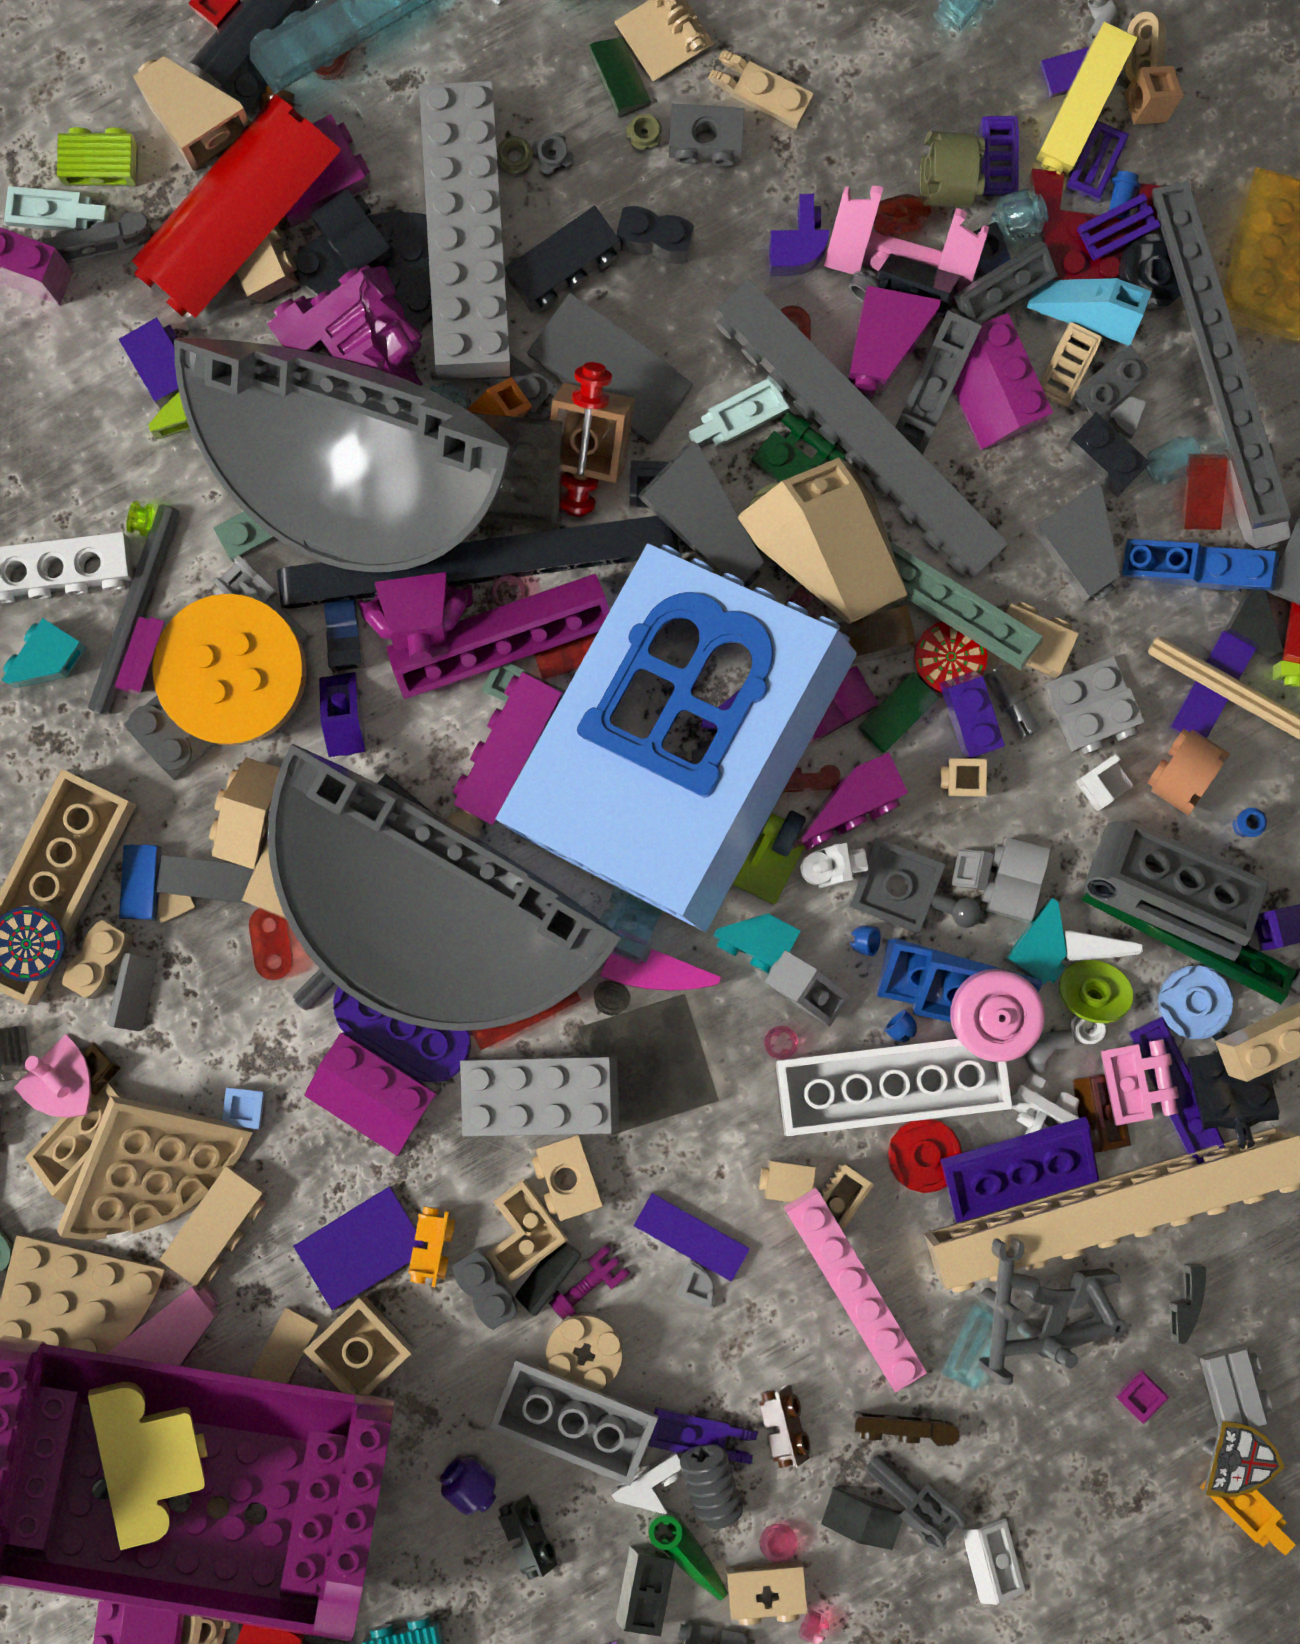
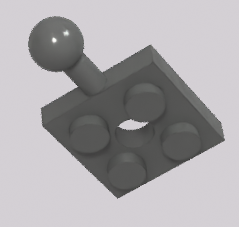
M877 837L875 838L867 858L868 871L862 872L849 908L919 934L929 907L951 914L954 922L964 928L973 927L979 922L982 911L980 905L975 900L963 898L955 901L935 893L946 864ZM899 875L906 880L908 888L903 896L896 897L888 892L887 881L891 876Z

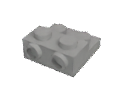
M1114 656L1044 684L1071 753L1082 749L1083 754L1086 755L1105 747L1102 740L1115 735L1118 741L1138 734L1137 726L1144 723L1131 688L1127 689Z

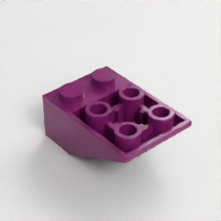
M889 752L855 767L837 782L801 830L793 850L804 845L806 851L811 850L834 837L833 831L835 830L841 836L867 822V815H870L873 821L901 806L899 799L908 794V791Z

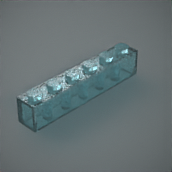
M316 0L314 5L307 10L291 13L285 18L283 24L273 30L265 29L259 32L250 42V60L274 94L433 0Z

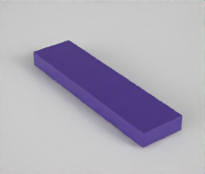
M1163 1016L1128 1032L1132 1043L1139 1044L1142 1058L1151 1056L1149 1041L1164 1039L1166 1053H1170L1172 1065H1169L1172 1084L1177 1086L1179 1098H1176L1178 1113L1168 1116L1186 1153L1192 1154L1197 1150L1213 1145H1218L1219 1149L1225 1148V1142L1218 1128H1202L1189 1069ZM1154 1068L1146 1070L1155 1090H1157L1158 1086ZM1198 1154L1192 1155L1198 1164L1204 1162L1203 1156L1199 1158Z

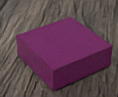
M1141 1369L1115 1395L1142 1424H1145L1169 1399V1396Z

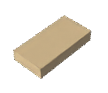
M285 1307L250 1376L256 1379L288 1384L304 1355V1350L309 1346L320 1324L289 1307Z

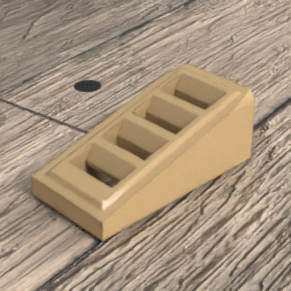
M1073 322L1069 323L1040 380L1047 399L1068 408L1075 395L1074 391L1078 389L1103 339L1101 336ZM1069 339L1088 347V351L1068 342ZM1063 351L1083 360L1081 365L1061 356ZM1056 365L1076 374L1074 379L1054 370ZM1051 378L1069 387L1067 393L1047 384L1049 379Z

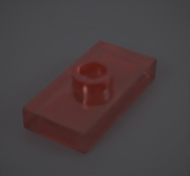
M598 632L535 653L534 656L542 679L548 680L577 670Z

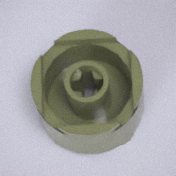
M929 131L923 144L930 146L929 154L921 156L920 195L921 197H927L923 205L929 207L970 208L975 202V196L983 195L985 186L984 174L979 173V162L983 159L985 153L984 137H977L974 133Z

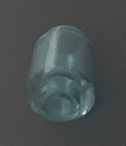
M1191 435L1185 437L1177 436L1148 452L1147 457L1150 463L1146 470L1154 482L1159 480L1162 484L1166 485L1197 468V463L1203 460V454L1198 443Z

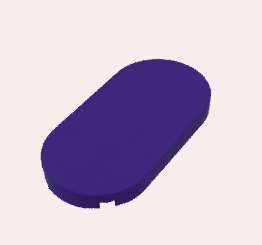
M339 986L336 989L333 998V1009L341 1030L420 1081L432 1083L446 1081L461 1071V1060L469 1059L471 1039L468 1030H440L408 1024L385 1016L362 1004Z

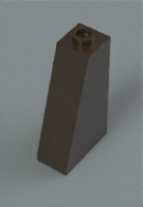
M908 605L870 614L850 624L846 621L837 623L840 625L839 631L850 638L848 643L857 653L852 665L907 653L916 642Z

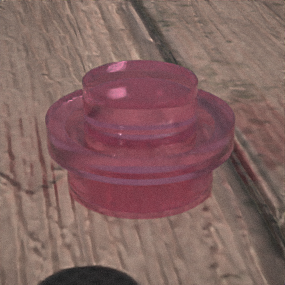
M781 1523L769 1525L760 1536L761 1552L772 1562L781 1563L789 1560L797 1549V1537L794 1531L789 1526Z

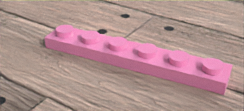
M817 1188L812 1189L783 1207L894 1392L900 1391L927 1374Z

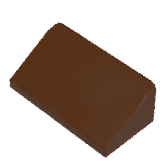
M1105 1074L1074 1079L1072 1081L1075 1098L1079 1099L1078 1117H1086L1089 1123L1094 1152H1104L1131 1146L1127 1124L1115 1125Z

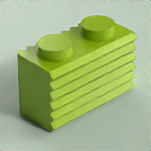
M82 127L70 128L68 133H58L57 177L63 185L136 186L137 142L132 133H127V130L116 127L105 129V133H91L89 129Z

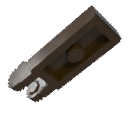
M854 1412L851 1419V1428L854 1432H860V1438L866 1440H882L884 1434L897 1435V1441L920 1443V1437L930 1438L936 1446L944 1447L947 1445L949 1447L950 1445L957 1444L956 1442L959 1441L960 1437L958 1428L954 1427L955 1425L951 1424V1421H943L942 1419Z

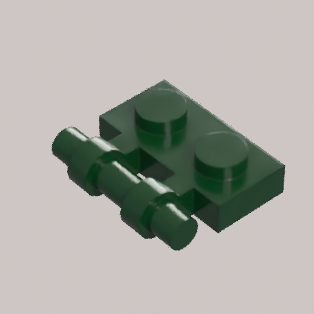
M788 411L781 420V423L790 429L791 433L785 439L776 431H773L751 458V462L780 483L783 480L824 464L827 459L832 461L840 458L844 461L846 457L845 453L837 448L838 443L833 445L810 427L812 425L811 422L804 417L799 419L792 412ZM801 439L817 450L812 459L795 447Z

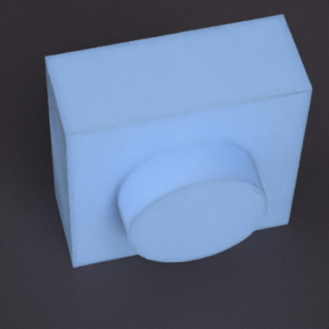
M226 1087L222 1120L237 1127L261 1129L265 1091Z

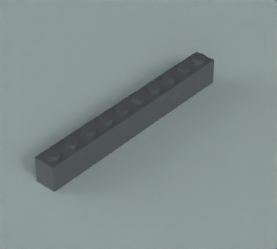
M749 278L717 308L714 317L718 320L715 323L718 329L729 339L734 336L744 346L741 351L745 357L754 365L760 363L770 373L767 376L769 381L779 391L783 392L786 389L796 399L793 404L797 410L806 418L812 416L821 425L819 428L821 434L833 445L838 442L848 452L845 454V457L849 463L859 471L864 469L873 478L871 481L873 487L882 496L887 497L890 495L899 504L897 510L901 516L911 524L915 521L925 531L922 534L925 540L936 550L942 548L951 557L948 562L956 572L962 576L967 574L970 578H973L1008 544L989 522Z

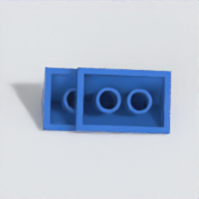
M896 938L888 939L877 988V996L913 1004L912 1014L951 1022V1004L960 985L975 973L987 969L1002 968ZM1016 973L1028 980L1039 993L1042 980Z

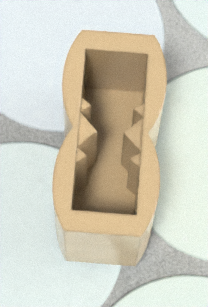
M101 920L97 922L84 939L82 953L74 957L67 966L62 985L84 998L95 999L100 996L111 981L113 967L122 961L123 954L129 952L133 935L109 921Z

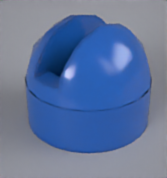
M861 925L851 932V935L855 936V941H850V946L855 952L866 956H874L877 953L881 941V933L878 927Z
M903 1009L892 1017L885 1026L884 1031L895 1041L905 1043L910 1040V1037L916 1035L917 1023Z

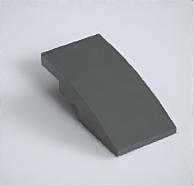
M570 293L527 351L530 358L559 376L561 382L581 386V383L574 378L576 368L583 366L586 362L603 364L612 373V382L607 386H603V391L635 398L631 431L650 444L693 386L691 381L662 358Z

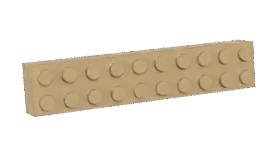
M1276 1126L1253 1133L1252 1136L1255 1144L1251 1148H1247V1144H1245V1149H1241L1238 1146V1139H1233L1224 1143L1225 1148L1219 1149L1218 1145H1213L1197 1150L1192 1154L1180 1155L1104 1178L1094 1183L923 1233L936 1277L946 1290L952 1289L953 1292L969 1290L975 1287V1281L989 1278L990 1281H997L999 1258L994 1256L991 1250L992 1242L997 1238L1006 1243L1005 1252L1010 1248L1011 1237L1021 1240L1024 1243L1025 1249L1020 1260H1014V1270L1025 1267L1026 1270H1035L1046 1266L1048 1259L1062 1256V1259L1075 1258L1084 1254V1248L1097 1244L1099 1248L1111 1247L1121 1242L1120 1237L1134 1234L1135 1237L1147 1236L1157 1231L1156 1227L1163 1224L1171 1223V1226L1184 1225L1194 1220L1193 1215L1206 1211L1208 1215L1220 1214L1230 1209L1229 1204L1242 1200L1244 1204L1256 1203L1264 1200L1266 1193L1279 1190L1280 1193L1296 1191L1300 1189V1136L1282 1126ZM1198 1154L1199 1158L1203 1156L1204 1162L1198 1164L1192 1155Z

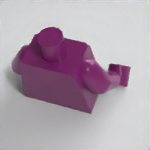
M446 572L378 581L375 582L377 595L374 596L375 599L373 601L364 603L362 600H358L363 620L381 638L391 639L396 650L408 649L411 662L424 663L432 657L431 646L445 643L447 641V631L455 628L465 608L472 606L473 594L472 585H468L465 589H456V585L451 584L449 590Z

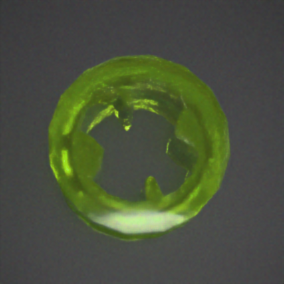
M134 500L128 512L126 532L133 534L134 531H139L141 536L146 537L152 525L154 506L147 504L143 507L139 501Z

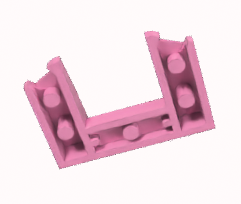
M872 186L870 191L871 199L854 200L851 199L850 187H845L824 267L853 275L856 271H860L862 265L879 271L892 253L959 275L960 280L956 293L972 283L988 234V226H983L976 235L972 230L961 225L966 218L967 212L956 208L943 250L939 251L872 232L884 187Z

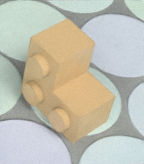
M245 757L238 770L232 769L226 790L221 789L215 803L214 809L220 813L219 818L214 820L209 835V840L214 841L213 857L255 869L268 838L269 811L273 789L280 770L279 767Z

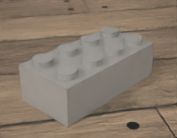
M617 1055L470 1058L460 1061L462 1137L612 1134L619 1131Z

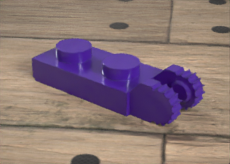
M655 1407L654 1414L659 1417L648 1442L649 1447L684 1454V1452L692 1447L712 1444L723 1448L730 1461L752 1463L753 1455L748 1451L725 1448L727 1435L746 1441L756 1440L758 1431L729 1425V1422Z

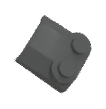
M157 695L146 705L135 709L130 715L129 720L124 723V726L173 780H176L215 745V743L199 739L180 728L165 712Z

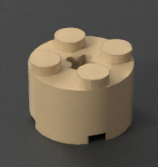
M581 1312L571 1317L568 1316L556 1325L550 1335L546 1349L548 1369L554 1374L600 1391L615 1378L620 1369L623 1351L621 1338L613 1324L599 1314ZM584 1343L591 1345L590 1352L595 1354L593 1358L587 1357L585 1361L579 1360V1353L574 1349L575 1347L582 1348Z

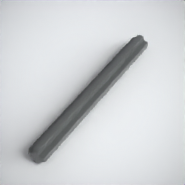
M160 504L157 508L93 689L88 709L98 714L108 715L117 692L115 684L139 616H144L174 531L179 511L169 505Z

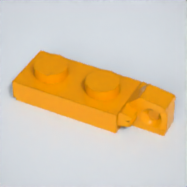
M1206 1480L1199 1486L1203 1491L1205 1489ZM1258 1490L1238 1497L1209 1496L1254 1542L1259 1543L1262 1547L1270 1541L1286 1556L1296 1545L1281 1530L1287 1524L1282 1518L1283 1515Z

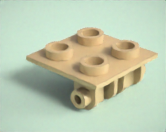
M648 0L614 21L653 82L714 45L713 40L686 0Z

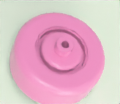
M987 969L975 973L960 985L952 1000L950 1019L957 1039L967 1050L984 1060L1006 1062L1021 1057L1036 1044L1043 1031L1045 1010L1038 991L1024 977L1005 969Z

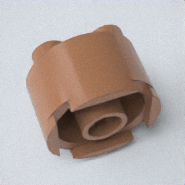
M1183 729L1168 752L1173 758L1169 763L1162 759L1147 784L1153 787L1151 792L1189 816L1230 756V753L1192 729L1189 732Z

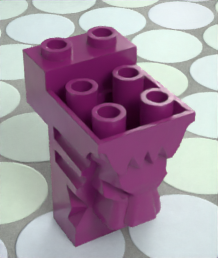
M366 265L359 270L357 267L350 270L338 280L341 286L331 292L327 289L313 298L306 299L303 295L295 301L292 298L288 299L274 310L276 317L267 323L283 347L318 353L323 347H327L335 358L375 368L420 386L424 385L415 373V368L409 363L421 348L420 340L422 339V334L404 317V309L393 297L397 292L384 265L374 268Z

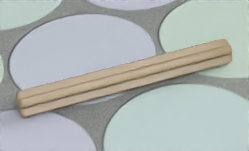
M1161 636L1154 639L1148 651L1151 656L1300 740L1299 714Z

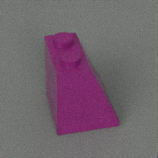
M867 285L847 377L867 399H873L874 395L882 396L932 327L941 300Z

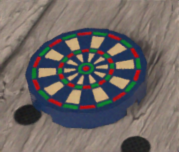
M32 906L17 907L3 914L0 917V971L6 977L20 982L40 981L53 974L61 963L62 958H64L67 949L66 934L60 922L47 911Z

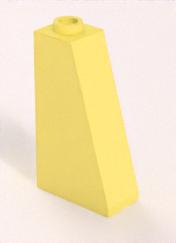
M1103 22L1036 157V160L1042 162L1041 166L1045 170L1056 171L1059 175L1062 172L1067 175L1070 173L1137 37Z

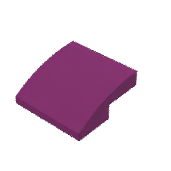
M139 616L115 684L118 690L131 694L141 693L165 621L153 617L146 619Z

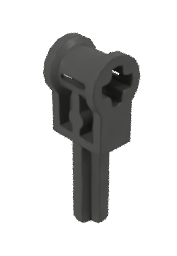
M881 1455L875 1456L867 1465L866 1472L905 1507L899 1517L931 1549L943 1552L947 1548V1540L957 1528L962 1529L966 1525L967 1521L964 1514L955 1505L946 1501L928 1483L921 1490L917 1489ZM944 1523V1526L939 1529L940 1525Z

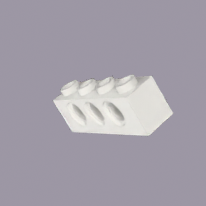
M123 532L0 547V604L14 602V596L28 595L29 599H45L51 597V592L65 590L67 595L85 594L88 592V587L102 586V590L106 591L120 590L125 588L124 583L132 582L134 576L130 539ZM92 557H99L101 561L99 569L91 574L85 573L84 566L86 561ZM56 561L63 562L64 569L62 574L56 578H49V566ZM18 566H26L27 574L25 578L20 582H12V571Z

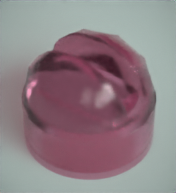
M810 1609L801 1623L798 1638L808 1643L818 1644L826 1639L819 1633L822 1628L829 1631V1623L822 1614Z

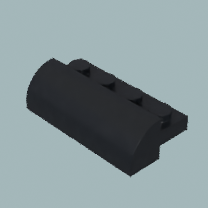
M242 0L188 64L212 86L239 101L245 112L248 113L260 99L261 93H265L266 87L272 85L341 2L339 0Z

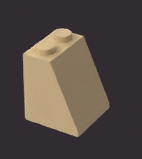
M165 56L158 60L152 59L147 61L138 69V73L133 76L145 101L193 171L227 150L250 124L246 112L239 101Z

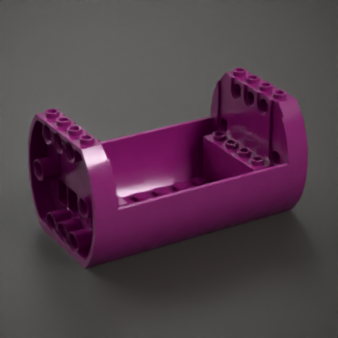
M3 1335L0 1338V1586L352 1641L369 1556L392 1423L394 1399L359 1393L352 1395L48 1345L43 1341ZM130 1381L137 1384L145 1394L144 1413L146 1414L144 1416L188 1407L191 1410L196 1435L202 1433L204 1435L208 1457L201 1458L205 1486L201 1490L187 1493L191 1498V1505L186 1511L178 1513L173 1511L169 1506L170 1498L163 1499L169 1508V1528L167 1533L155 1542L120 1550L110 1498L99 1500L93 1495L94 1485L98 1481L105 1479L88 1392L90 1389ZM214 1498H223L229 1504L228 1513L220 1519L211 1517L206 1510L208 1503ZM260 1504L266 1509L267 1517L263 1523L253 1525L246 1520L245 1511L250 1505Z

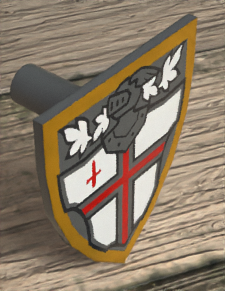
M1221 1420L1216 1441L1209 1439L1203 1445V1451L1212 1457L1203 1494L1214 1497H1238L1264 1486L1285 1468L1278 1450L1265 1435L1253 1427L1238 1422Z

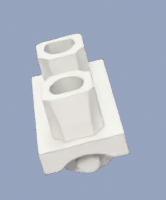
M847 843L836 844L812 852L805 856L801 863L803 878L812 885H818V889L852 881L854 873L868 871L864 848L848 851Z
M1036 1074L1030 1075L1011 1094L1012 1108L1020 1112L1016 1121L1027 1127L1025 1134L1079 1119L1075 1116L1079 1099L1064 1092L1057 1096L1054 1103L1045 1099L1043 1095L1049 1084L1045 1079Z

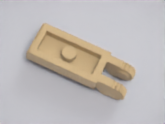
M722 51L718 58L719 61L742 75L737 83L732 77L720 71L712 70L708 79L717 87L731 93L733 98L797 129L813 99L814 93L751 61L747 63L742 57L732 52Z

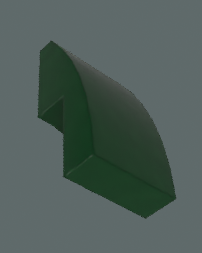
M912 672L857 728L882 753H885L939 697Z

